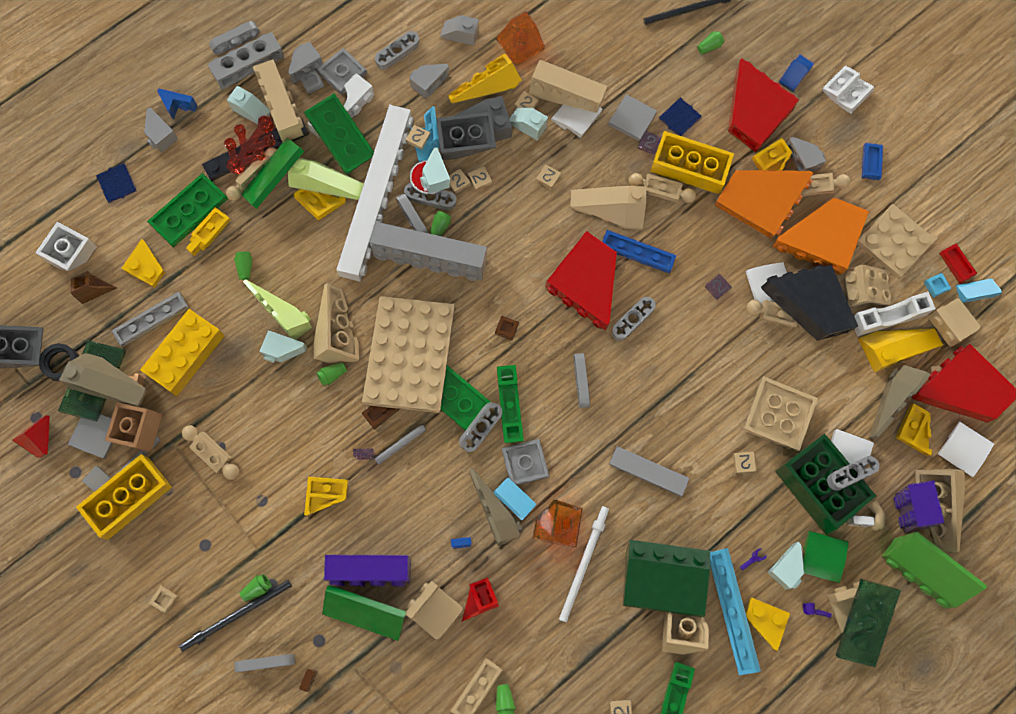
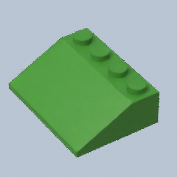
M918 532L894 538L881 556L886 560L888 566L902 572V576L906 580L916 583L920 586V591L934 597L936 603L945 609L960 606L987 587L986 584Z

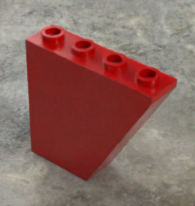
M742 58L739 61L735 74L728 132L757 152L795 109L799 99L793 93L785 90L779 83L770 79L764 72L755 68L751 62Z
M586 231L546 281L547 291L551 295H557L561 298L566 306L575 308L581 317H587L593 321L592 324L595 327L606 331L611 316L617 252Z
M968 344L964 348L959 346L952 353L954 357L945 359L939 365L942 369L939 372L934 370L928 377V381L922 385L916 394L911 396L915 401L988 423L997 419L1016 400V388L971 344Z

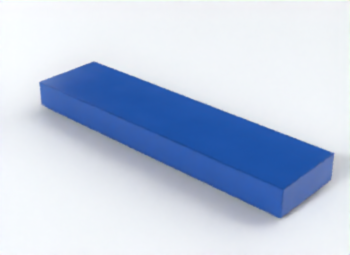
M606 230L602 241L615 250L617 255L669 274L676 258L675 254Z

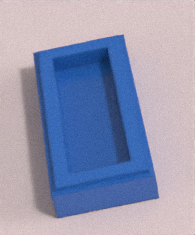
M865 143L863 145L861 178L880 180L882 178L883 145Z

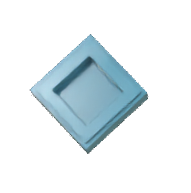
M942 273L924 281L933 298L951 289Z

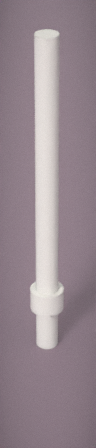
M601 507L598 518L594 520L592 525V534L559 618L563 622L568 620L599 535L605 528L606 524L604 522L609 512L607 507Z

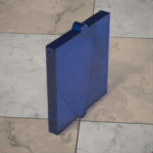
M680 97L659 119L668 126L669 130L671 129L677 135L682 136L702 116L693 109L692 105H689Z
M125 163L114 168L110 167L107 171L96 175L108 203L120 198L124 199L125 196L137 191Z

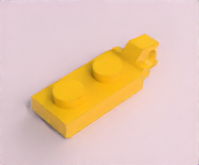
M214 208L191 234V243L186 247L187 251L195 256L200 250H205L231 219L217 208Z

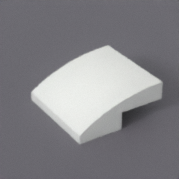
M844 66L823 87V92L838 106L851 114L873 92L874 86L859 79L860 73Z
M562 105L551 120L564 130L568 128L581 138L603 109L599 107L598 112L595 113Z
M784 263L764 265L745 271L754 299L760 301L761 304L764 300L774 302L761 289V286L767 282V278L774 275L781 277L787 273Z
M959 421L938 454L974 477L990 453L994 443Z
M838 429L834 430L831 439L832 443L850 464L870 456L874 444L871 441Z

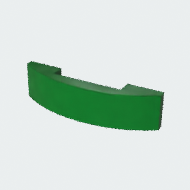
M516 365L497 366L504 443L524 442Z
M677 662L674 663L660 714H683L695 668Z

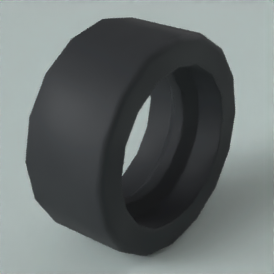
M60 343L52 344L44 349L41 353L39 366L44 375L58 382H61L59 379L63 372L54 373L50 370L49 366L54 355L65 352L69 354L70 360L79 357L75 350L66 344Z

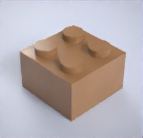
M117 402L105 441L151 452L163 414Z

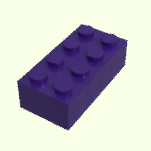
M934 481L909 484L895 494L896 497H893L894 506L896 509H899L901 516L898 517V523L900 528L904 529V533L926 530L944 523Z
M325 555L324 580L329 582V585L335 587H344L345 583H350L354 587H365V583H371L373 587H385V583H391L393 587H405L406 583H410L411 558L408 555Z

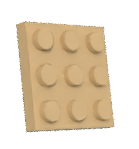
M892 204L858 240L857 244L895 277L900 279L936 239Z
M763 376L743 430L799 452L818 398Z

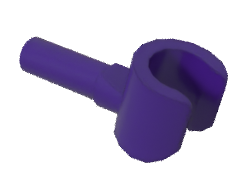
M762 548L753 551L752 557L740 566L742 571L752 563L766 559L767 555L759 558L757 555L758 551Z
M803 603V612L806 615H821L828 618L832 616L829 612L816 610L815 603Z

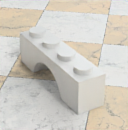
M357 73L344 85L347 100L343 106L351 118L357 115L366 103H369L374 96L372 85ZM308 122L307 124L310 129V132H312L321 140V138L314 130L310 122Z
M925 292L892 306L880 309L875 307L858 312L854 315L858 325L854 330L858 337L925 317L936 308L929 292Z

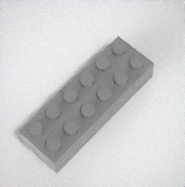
M375 222L370 239L373 255L379 260L385 261L389 259L401 265L407 263L418 269L423 267L429 268L436 273L442 271L453 277L464 276L471 281L482 280L487 262L486 246Z

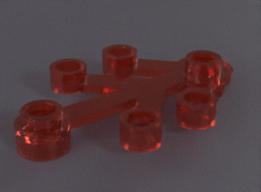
M261 116L258 119V127L248 141L245 135V127L242 124L234 127L241 151L237 155L235 150L237 144L233 138H227L224 141L230 156L226 164L230 172L239 174L243 172L246 164L265 159L266 154L262 148L274 146L276 140L272 134L265 135L262 141L257 142L263 132H270L274 128L270 117Z

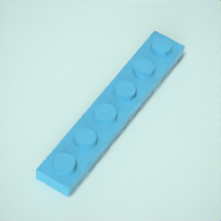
M729 549L710 552V565L739 675L759 672L761 670Z

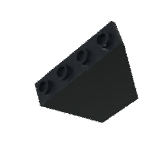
M818 265L812 270L805 268L794 274L793 272L785 273L781 277L774 275L767 278V282L761 286V289L817 341L847 334L858 327L832 265L825 267Z

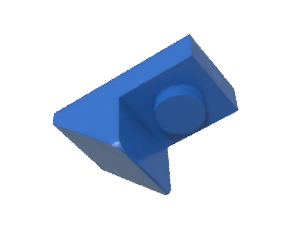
M799 54L791 62L779 83L793 92L811 70L814 63Z
M158 88L157 92L172 119L175 118L178 108L183 111H196L198 105L193 96Z

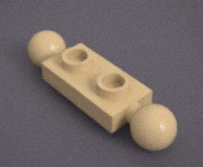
M268 148L265 151V157L261 155L258 159L253 160L250 167L238 175L235 180L237 185L227 188L226 196L230 200H238L241 196V191L248 186L277 149Z
M634 173L629 177V184L631 186L647 187L646 194L676 203L679 197H682V200L686 203H692L696 199V192L693 189L681 190L683 183L647 174L646 179H643L638 173Z
M833 173L812 175L811 179L813 181L808 189L804 188L801 194L809 196L834 193V186H837L839 189H846L849 187L851 180L845 174L839 175L836 179H833Z
M751 300L747 304V311L752 315L760 313L761 320L791 328L797 327L798 323L776 302L764 300L761 304L758 300Z
M192 425L183 428L182 437L187 441H193L189 448L216 473L223 470L224 477L229 480L238 477L239 468L234 464H228L232 457L205 432H200L198 435V430Z

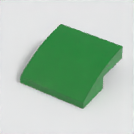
M809 530L803 548L805 551L802 558L804 573L840 583L849 542Z

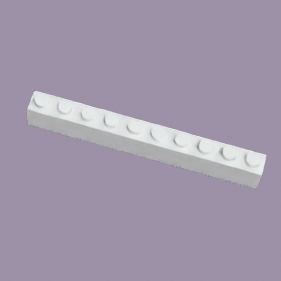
M389 105L337 266V273L340 277L361 282L362 276L366 275V262L372 256L370 239L375 222L382 223L383 221L382 212L388 205V192H392L394 184L392 180L398 173L399 166L397 164L403 157L404 150L402 148L404 144H407L405 140L408 136L407 132L413 125L414 118L411 117V110Z

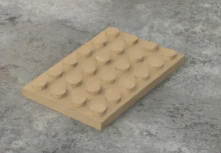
M379 297L362 398L363 405L440 413L455 304Z

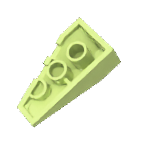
M299 157L288 171L289 187L359 200L364 183L311 159Z
M248 280L243 281L249 291L292 339L297 340L312 328L309 323L311 319L305 311L301 313L296 307Z

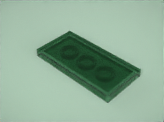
M88 340L82 355L87 353L102 357L119 369L126 351ZM67 388L58 411L97 422L107 399Z
M860 579L838 645L836 657L876 667L901 590Z

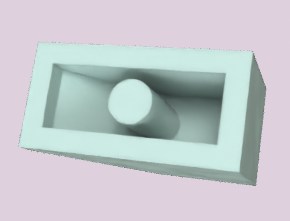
M236 86L227 99L232 111L260 126H263L271 115L269 108L252 93L239 86Z
M517 108L509 118L513 127L537 141L547 128L548 117L534 108Z
M438 148L433 149L423 168L422 177H420L422 187L427 189L428 194L449 188L450 177Z
M268 330L260 353L266 361L272 363L275 361L283 362L306 352L307 347L303 342Z
M799 542L792 544L767 572L785 590L795 589L802 581L800 578L804 574L802 547Z

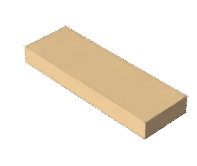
M485 658L451 709V712L453 714H474L503 669Z

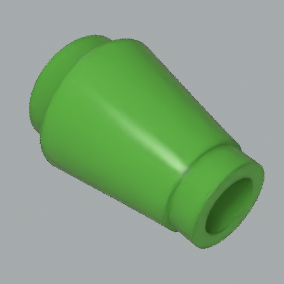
M719 31L712 32L697 45V49L701 55L718 49L724 44V38Z
M438 211L437 215H434L430 234L442 236L451 224V216Z
M250 252L235 253L234 261L239 280L250 279L253 260Z
M340 362L320 368V371L316 374L321 384L325 386L332 384L346 373L347 370L344 364Z
M264 574L256 575L239 593L241 598L247 602L267 593L272 586Z
M509 685L497 686L496 712L498 714H515L514 710H516Z

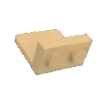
M862 264L844 272L847 299L850 307H856L868 302L883 306L891 304V293L888 284L889 277L886 270Z
M960 299L953 300L928 316L950 348L980 329L979 323Z
M865 580L855 582L852 588L847 589L846 586L835 588V593L828 595L841 633L847 634L879 624L880 619L870 592L876 590L873 582L866 583Z
M431 581L430 584L426 582L419 590L421 595L417 600L412 599L405 609L408 610L406 615L410 619L415 621L433 638L440 639L462 612V607Z

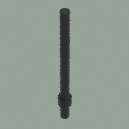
M704 0L643 18L644 25H648L719 3H729L731 0Z
M289 579L205 630L197 631L193 634V637L179 645L180 650L184 652L196 644L200 645L205 642L207 637L292 587Z

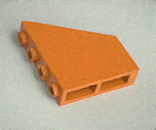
M736 170L717 199L715 206L772 239L774 235L779 236L784 228L781 225L784 219L788 221L794 212L791 210L794 203L798 205L804 196L801 194L804 188L808 189L811 185L813 172Z
M834 197L780 235L772 247L781 253L794 255L796 259L811 262L814 266L823 265L825 267L832 265L835 274L842 275L849 267L869 211Z

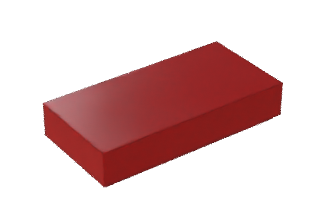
M957 243L939 253L959 284L977 275V272Z

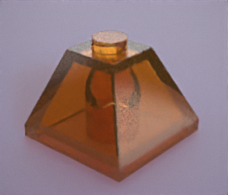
M527 12L511 19L496 38L515 66L545 49L537 26Z
M553 500L536 518L533 539L577 548L583 508L559 500Z

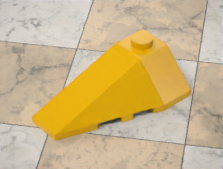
M504 53L485 66L487 69L484 72L475 73L471 82H464L447 96L451 103H456L505 91L509 88L513 89L519 85L522 79L511 60Z
M935 328L875 331L858 338L874 373L943 346Z

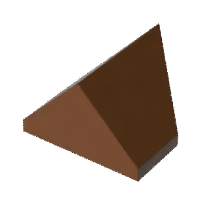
M89 271L71 278L70 293L82 304L117 289V287L90 274Z

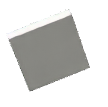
M344 48L317 69V72L340 95L346 92L344 85L356 73L362 78L368 74L367 70Z
M625 95L608 125L640 142L657 114V110Z
M85 409L68 445L106 459L113 445L112 442L105 441L111 418Z
M540 439L501 449L508 477L516 485L549 478Z

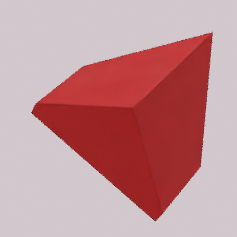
M45 415L12 439V441L37 458L48 455L50 416Z
M488 577L469 584L470 590L461 622L499 607Z

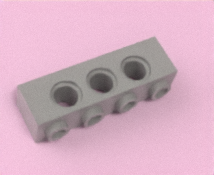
M272 32L252 42L244 44V46L236 50L230 51L220 58L214 59L208 63V66L222 90L255 73L253 66L272 59L274 62H277L285 57L282 48Z

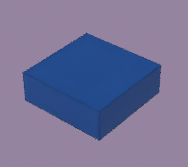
M471 537L450 539L453 549L472 546Z

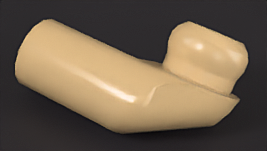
M876 500L868 505L875 516L874 525L871 526L874 531L885 527L886 518L884 511Z

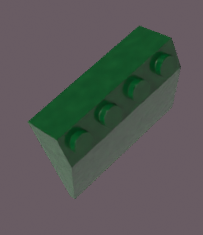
M824 433L775 472L827 535L841 527L873 500L876 495L863 479L838 491L829 487L827 483L828 476L850 465V463ZM850 468V475L853 478H857V472ZM844 477L835 479L836 483L844 480Z
M629 540L626 549L623 606L705 617L710 575V551Z

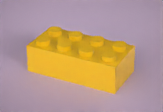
M664 131L650 172L720 194L725 184L734 153Z
M188 309L140 371L177 397L225 335L217 327Z
M141 454L77 505L76 508L99 538L109 540L169 491L172 486L153 462Z

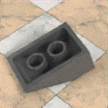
M502 96L484 100L454 115L491 112L495 142L512 138V126Z
M491 112L436 118L442 160L459 159L496 148Z
M0 325V368L40 366L44 328Z

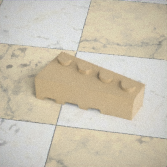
M272 59L253 66L282 142L286 138L292 140L303 136L301 128L304 125L301 118L296 117L299 114L295 103L291 104L293 101L290 91L285 90L288 88L285 78L281 79L274 60Z
M539 60L531 79L529 94L538 99L597 113L607 86Z

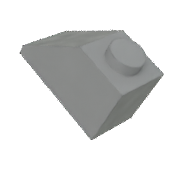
M460 15L446 20L441 38L474 46L479 33V19Z
M310 42L301 44L293 52L288 72L293 84L300 81L301 76L317 70L323 64L321 56Z
M449 65L420 66L409 77L410 87L427 99L450 75Z
M149 107L146 112L144 133L148 137L147 143L153 149L157 148L162 153L177 141L178 138L174 131Z
M795 137L789 138L787 145L792 151L790 157L798 171L814 172L822 168L826 162L825 155L817 145Z

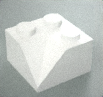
M57 222L35 253L47 263L61 270L70 271L86 263L97 246L89 238Z

